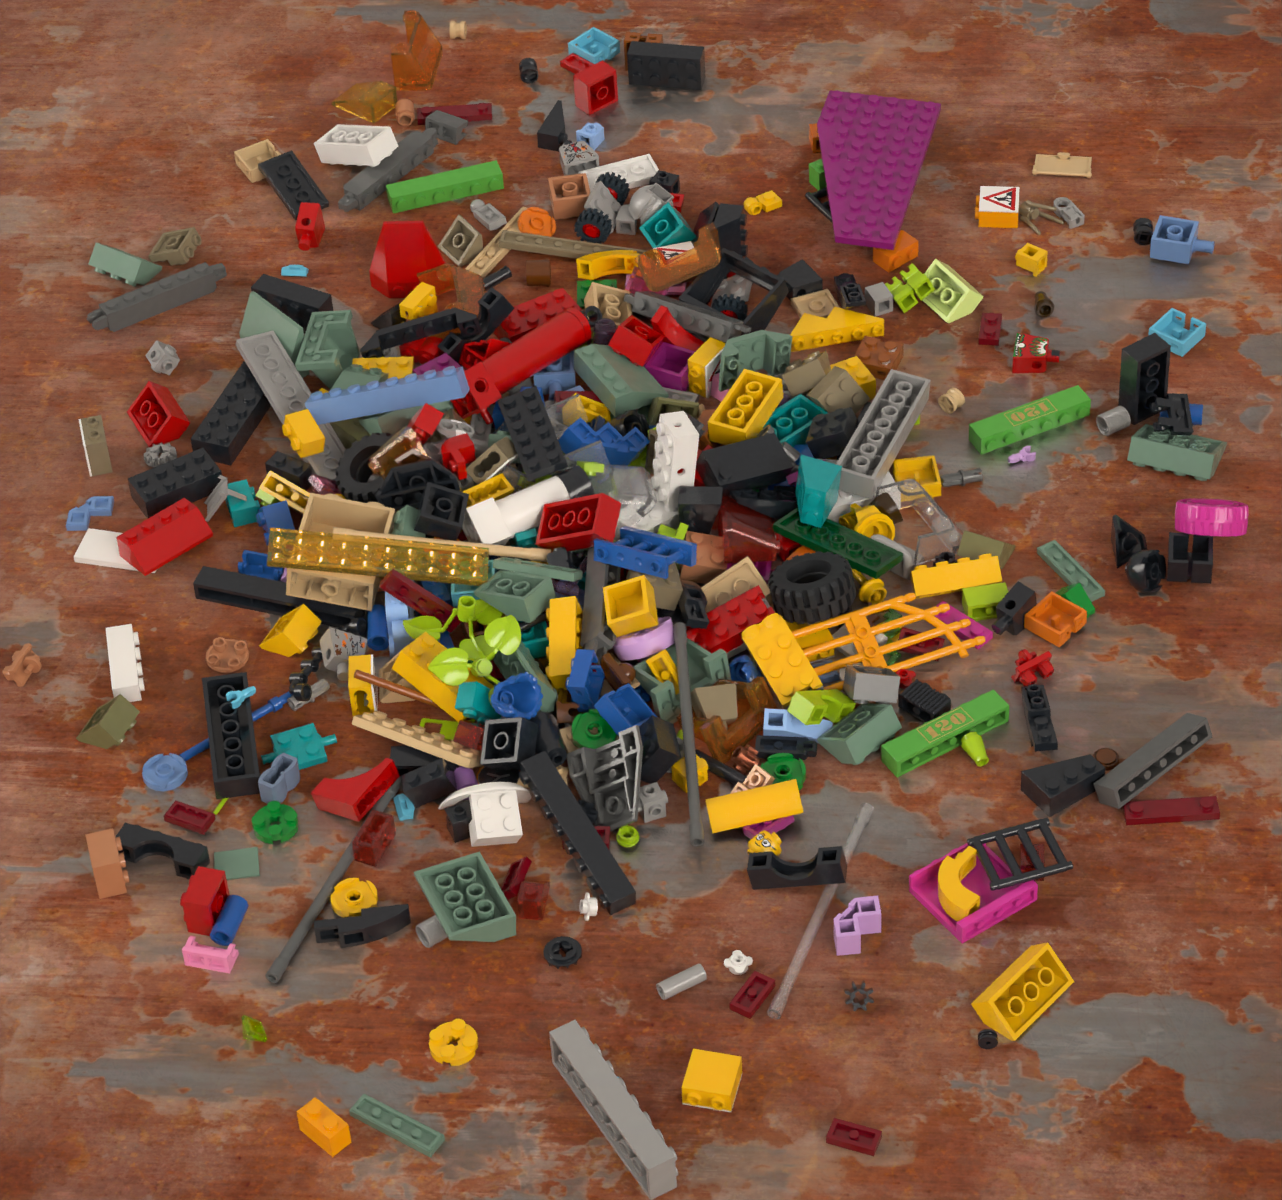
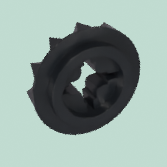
M566 936L550 940L545 945L543 951L544 960L548 961L549 966L555 965L557 969L561 966H565L568 969L571 964L577 965L578 959L582 958L580 943ZM561 948L562 951H564V953L566 954V957H562V955L560 954Z

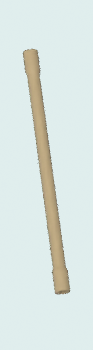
M333 527L332 540L376 543L522 558L547 562L546 556L548 553H551V549L521 548L356 531Z

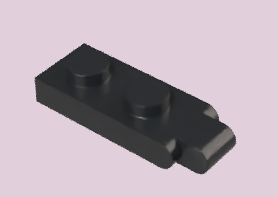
M756 735L755 749L758 751L756 756L767 759L773 754L789 753L797 760L799 758L806 760L807 757H815L817 755L818 743L809 741L806 737Z

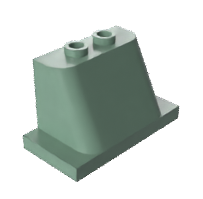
M351 310L312 312L295 363L297 371L311 370L330 390L341 372L352 365L353 358H359L361 354L351 325L353 317Z
M687 638L690 691L692 692L695 688L732 684L726 652L719 649L714 653H710ZM672 644L666 650L677 666L675 644ZM646 660L634 666L636 671L635 678L652 698L656 716L672 724L680 720V696L675 694L673 683L669 680L663 683L657 680Z

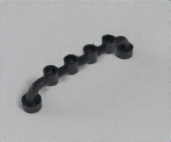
M353 618L350 623L340 626L338 630L351 631L354 635H364L367 631V622L364 618ZM314 646L312 648V659H303L301 661V672H292L289 676V693L297 701H309L312 696L311 686L307 684L308 676L311 672H317L319 669V663L323 659L321 646Z

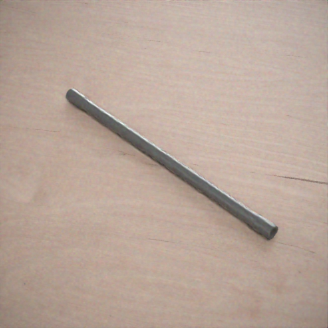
M678 622L673 625V637L676 648L690 816V842L693 846H702L705 841L701 820L686 645L687 631L686 625Z
M401 776L373 806L282 952L267 971L265 976L270 982L277 983L283 975L292 956L330 898L331 893L335 890L334 887L340 882L389 802L395 797L403 784Z

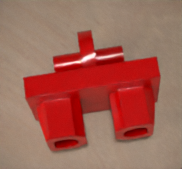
M1026 649L1019 651V659L1015 661L1018 666L1015 669L1016 674L1012 675L1011 678L1014 683L1020 680L1024 686H1029L1037 682L1038 679L1034 675L1037 671L1043 679L1050 677L1054 672V668L1050 663L1051 653L1047 651L1037 656L1034 651L1031 653Z

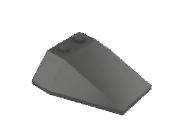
M638 725L618 732V740L597 749L582 747L567 754L569 774L581 799L594 803L593 808L598 812L595 826H610V830L613 831L636 822L638 819L643 753Z

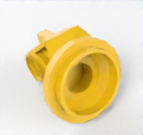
M855 503L849 505L850 513L839 517L840 525L870 538L875 534H880L894 540L895 526L893 521L887 515L881 513L874 505L860 507Z

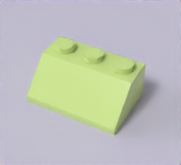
M937 259L932 262L924 273L935 290L926 296L923 301L947 323L971 314L984 297L949 265Z

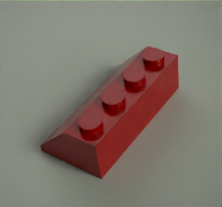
M183 498L117 536L116 539L120 557L146 576L211 538L213 532L198 507L186 498Z

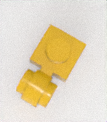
M772 190L758 195L756 198L749 197L744 201V209L750 215L759 214L761 209L769 212L782 207V199Z

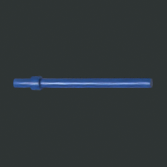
M289 691L280 697H273L268 700L266 705L252 712L253 722L271 711L276 712L283 708V704L288 702L287 699L292 697ZM209 738L186 750L179 756L184 761H187L210 748Z

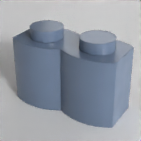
M282 753L274 759L271 768L261 774L258 785L262 802L268 804L270 801H278L282 803L288 791L297 786L300 781V771L296 757Z

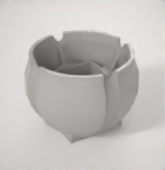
M657 183L646 185L633 194L628 210L635 220L640 219V224L643 225L668 202L673 206L672 200L674 196Z

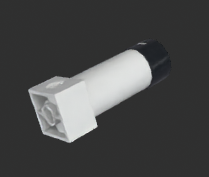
M577 465L497 501H494L492 497L466 508L462 529L468 542L504 546L516 533L539 527L544 504L594 495V490L586 472ZM475 554L476 558L482 556V554Z

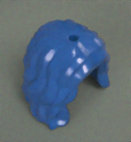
M526 671L517 676L512 675L507 680L499 682L494 687L490 700L496 713L505 718L523 717L530 720L540 710L543 694L541 693V686L537 684V678Z

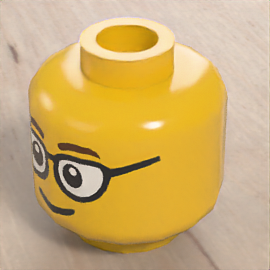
M763 830L748 842L749 849L747 853L749 855V853L772 851L778 857L782 853L780 847L782 841L775 832L770 834L768 831Z

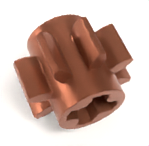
M748 744L745 747L738 746L731 756V760L734 761L732 766L743 774L746 770L751 772L755 764L758 765L760 758L756 756L758 751Z

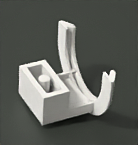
M482 783L455 791L438 807L439 810H443L469 797L472 820L468 824L471 846L517 843L523 835L518 803L529 802L531 795L530 790L516 783Z

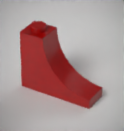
M661 305L650 320L653 329L666 336L663 340L665 343L695 352L705 343L686 331L673 318L669 309Z
M385 758L373 769L355 777L346 779L324 778L311 792V795L319 810L359 822L400 775L394 761Z

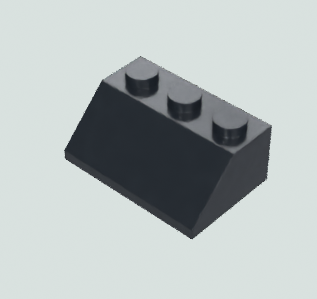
M720 203L712 227L714 258L723 248L735 251L738 255H742V258L747 257L748 245H745V241L747 240L748 232L747 229H744L747 222V214H744L743 205Z

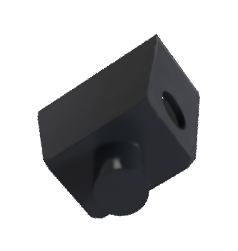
M803 259L778 274L786 280L789 291L786 297L790 301L791 298L823 290V279Z
M1019 581L1012 587L996 606L997 621L992 625V629L996 634L1002 635L1007 631L1012 635H1017L1025 629L1024 615L1037 605L1035 591Z

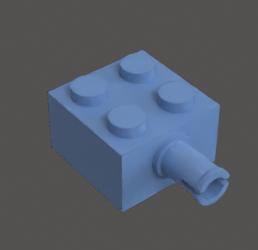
M1160 215L1151 238L1150 258L1189 264L1195 251L1213 254L1215 241L1198 239L1199 221Z
M574 350L534 375V386L542 387V393L544 395L549 394V401H554L555 391H566L576 387Z

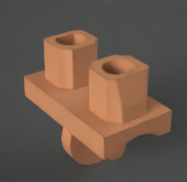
M30 643L25 644L21 651H15L12 656V665L5 666L2 672L8 681L14 680L18 687H23L31 673L40 671L42 667L40 657L33 652Z

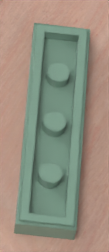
M1056 540L1037 548V554L1069 586L1080 583L1091 602L1105 596V589Z
M500 557L493 560V568L551 577L571 582L582 579L583 571L508 557Z
M363 1094L349 1110L351 1117L430 1158L445 1141L444 1134L366 1094Z

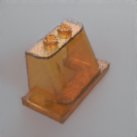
M757 676L750 683L719 679L712 685L736 684L738 717L733 724L727 725V730L720 716L713 715L710 719L699 718L696 716L692 706L694 737L706 743L712 757L724 764L728 762L738 746L744 747L763 730L765 708L778 709L764 677ZM680 713L676 718L679 722L680 727L682 728V720Z

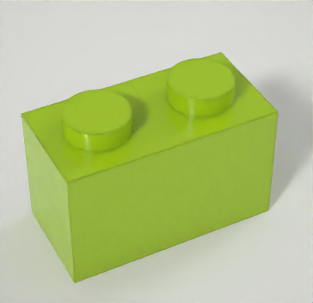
M1006 583L962 588V606L965 615L975 621L997 618L996 606L1008 593Z

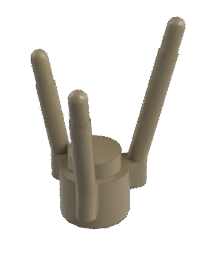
M1030 200L1024 201L1019 207L1020 220L1026 222L1038 235L1041 232L1030 221L1031 219H1036L1038 215L1060 224L1064 223V221L1038 209L1056 211V207L1034 203Z

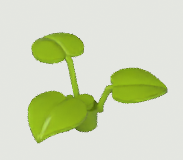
M466 595L459 598L458 608H453V613L443 627L441 622L433 616H418L410 620H403V626L408 635L414 640L426 631L439 641L440 633L446 631L457 615L460 621L468 622L470 639L462 640L459 648L468 653V660L475 661L485 658L495 648L487 645L484 635L474 637L473 621L477 620L480 624L488 625L491 621L501 618L502 612L481 599L475 600V598Z
M508 615L495 619L487 625L484 631L485 642L489 647L495 649L485 658L475 660L472 664H467L468 653L465 650L455 647L449 648L439 653L431 661L428 670L435 674L442 682L451 686L460 685L467 680L469 676L468 668L475 677L485 676L487 680L489 679L498 684L500 681L490 675L492 671L490 659L498 651L504 655H511L518 649L521 642V629L518 621L513 615ZM493 687L492 689H490V691H489V693H488V698H489L490 704H491L490 698H491V695L493 694L494 687Z

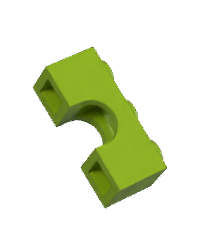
M838 689L796 691L790 700L787 711L805 725L820 724L823 717L833 723H838L853 711L856 703Z

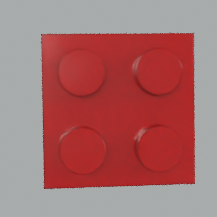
M603 60L573 75L575 106L587 115H591L618 101L617 72Z
M630 315L618 326L608 345L612 347L615 353L624 355L630 359L631 363L643 367L661 346L666 336L633 315Z
M198 866L195 874L191 875L189 887L180 899V905L184 911V922H186L188 932L210 936L226 898L230 895L225 871Z

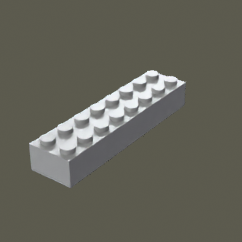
M893 369L890 370L836 465L842 466L839 490L873 499L929 399L931 380Z
M573 1020L550 1031L552 1063L648 1198L653 1200L677 1188L676 1176H678V1170L675 1164L677 1155L674 1149L665 1144L661 1131L659 1129L655 1130L652 1126L648 1113L641 1111L636 1097L628 1093L621 1077L617 1078L610 1061H605L599 1046L590 1041L586 1028L580 1027L577 1021Z

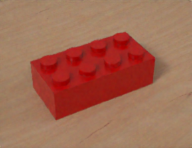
M560 288L514 306L515 309L495 329L494 334L499 340L509 338L511 342H514L567 308L573 307L579 311L582 309L564 288Z
M604 493L544 504L535 544L543 549H551L552 553L554 549L565 547L567 551L594 547V539L613 543L620 515L621 502Z

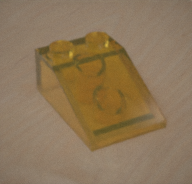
M384 81L357 83L333 100L332 105L375 123L395 108L398 102L396 87Z

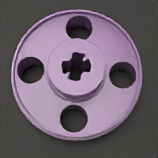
M671 617L658 618L659 625L616 637L613 650L617 658L622 661L637 659L638 663H641L674 644Z

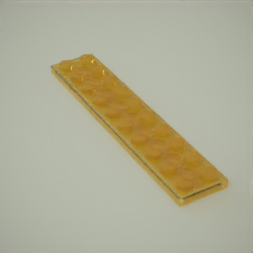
M270 528L267 566L385 577L394 569L410 580L481 586L483 583L488 582L489 548Z

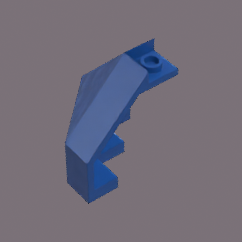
M581 417L570 425L558 440L562 451L572 460L598 462L626 468L636 460L650 443L636 427L624 437L609 422L595 432Z

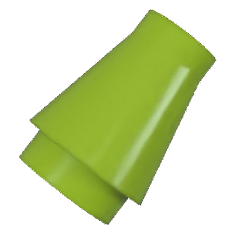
M970 732L964 735L961 739L962 749L978 767L986 765L989 762L982 736L978 735L977 732Z

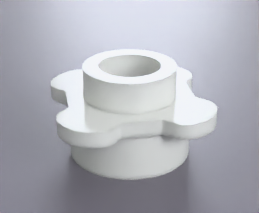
M589 892L585 893V898L581 899L579 904L580 913L584 914L585 921H589V916H596L598 911L596 897H590Z
M740 950L733 951L732 956L724 960V966L729 968L730 972L735 975L746 973L748 966L753 963L752 957L745 956Z

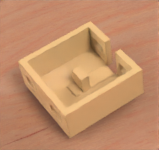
M268 139L234 151L237 166L252 183L265 178L258 168L259 163L281 155L278 150L275 151L274 145Z

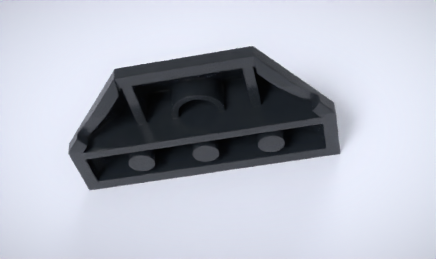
M431 458L392 467L375 496L378 503L385 507L394 508L395 512H397L406 505L418 508L427 482L460 492L462 490L458 477Z

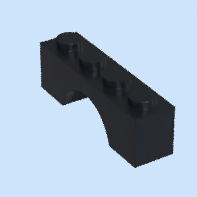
M492 287L478 301V321L482 332L464 338L461 333L450 332L437 346L458 364L465 343L486 340L515 309L501 293Z
M126 822L116 835V837H120L123 849L118 852L124 853L126 861L137 863L148 856H165L174 861L176 875L186 879H190L191 875L195 874L198 866L207 867L210 863L207 846L183 840L180 837H173Z
M842 846L819 848L815 857L802 863L784 861L772 851L749 853L747 872L753 890L846 883L847 862Z

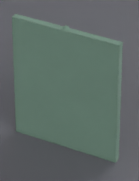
M258 847L214 852V868L225 871L227 880L260 876Z

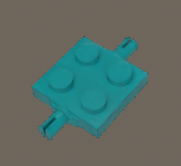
M314 723L271 735V742L274 747L273 752L261 755L263 765L273 762L280 754L286 753L297 758L299 770L327 762L324 746L337 743L335 734L321 737L317 733Z

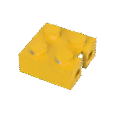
M421 282L399 304L401 317L414 320L437 313L435 287Z
M934 455L894 460L893 476L900 489V500L941 496V480Z

